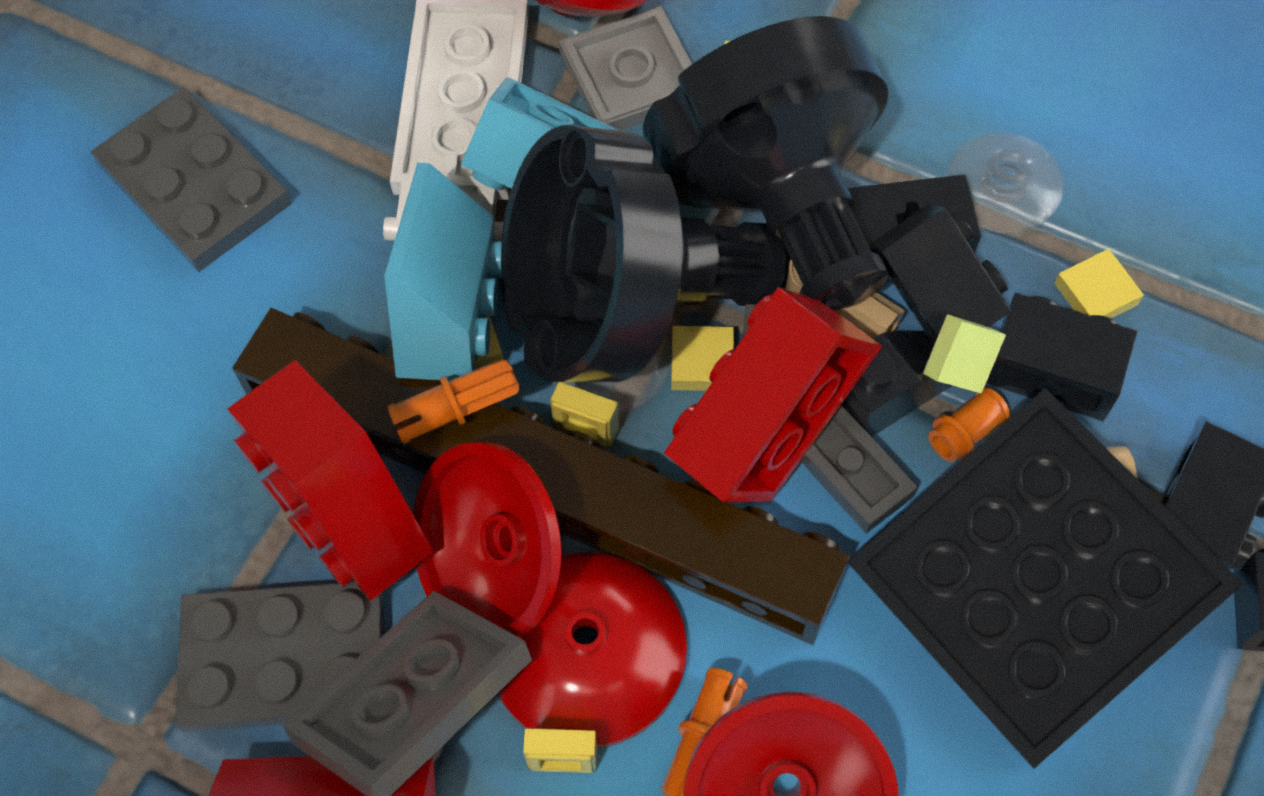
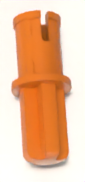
M500 359L448 381L445 375L440 378L441 385L396 404H389L387 408L393 424H397V433L402 443L406 444L415 437L455 420H458L459 425L465 424V416L516 395L519 392V383L509 362L506 359Z
M709 668L707 670L705 681L689 720L682 721L679 724L678 732L682 735V738L662 785V793L665 796H683L685 774L690 758L707 730L721 716L740 704L741 698L748 688L747 683L742 678L737 677L734 684H730L733 673L719 668Z

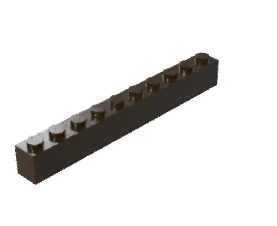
M270 308L232 367L247 395L296 360L366 431L379 454L424 474L427 473L438 457L457 445L471 442H492L505 446L522 457L540 478L553 503L560 534L605 554L628 560L642 567L650 574L811 645L815 643L850 555L839 551L838 545L824 535L815 532H804L802 535L778 525V520L763 509L754 506H744L741 509L727 502H722L699 482L687 480L682 484L661 475L659 469L654 464L641 457L628 455L624 459L603 450L598 441L585 433L572 430L566 434L545 425L544 420L540 416L523 407L514 406L510 410L495 403L465 416V424L459 425L458 420H455L403 444L397 433V424H393L387 405L396 404L441 385V381L396 378L394 360L381 355L371 343L357 336L349 335L344 339L327 332L321 323L303 313L296 312L293 316Z

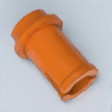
M985 387L982 393H976L974 398L950 416L941 415L937 417L932 424L933 430L928 434L929 442L942 459L948 462H954L957 459L963 460L974 451L976 443L988 435L996 426L1003 424L1009 419L1010 410L1007 403L996 391Z

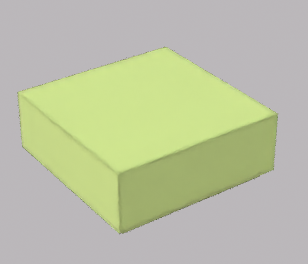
M947 314L923 374L938 382L982 393L1006 335L993 328Z

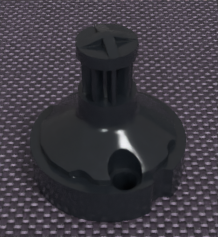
M811 16L786 20L754 30L718 47L693 63L679 74L678 82L680 85L670 95L653 102L644 119L642 133L643 137L652 145L653 160L662 166L665 174H670L678 203L698 208L762 211L776 242L785 245L803 284L799 292L800 295L824 302L834 311L854 305L876 292L885 284L889 277L888 271L880 255L871 253L852 213L855 203L841 176V170L863 142L868 131L878 121L888 100L887 84L862 34L855 25L836 17Z
M572 125L559 126L546 132L536 141L518 170L509 196L502 233L501 283L503 301L510 330H519L524 340L523 352L525 362L538 376L552 382H621L628 380L644 369L658 351L671 323L676 304L696 305L705 299H732L740 306H746V304L757 305L765 296L773 295L778 287H782L786 272L784 244L776 242L768 224L743 222L737 227L711 226L703 219L681 217L676 191L670 174H665L662 166L653 160L651 143L636 133Z

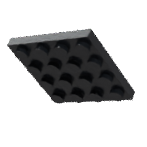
M1046 388L1039 392L848 561L849 566L1033 770L1243 585Z

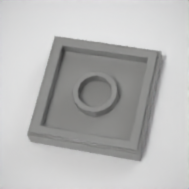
M662 6L559 40L561 57L590 116L618 130H624L644 123L646 114L653 102L670 95L680 85L678 82L679 74L692 65Z

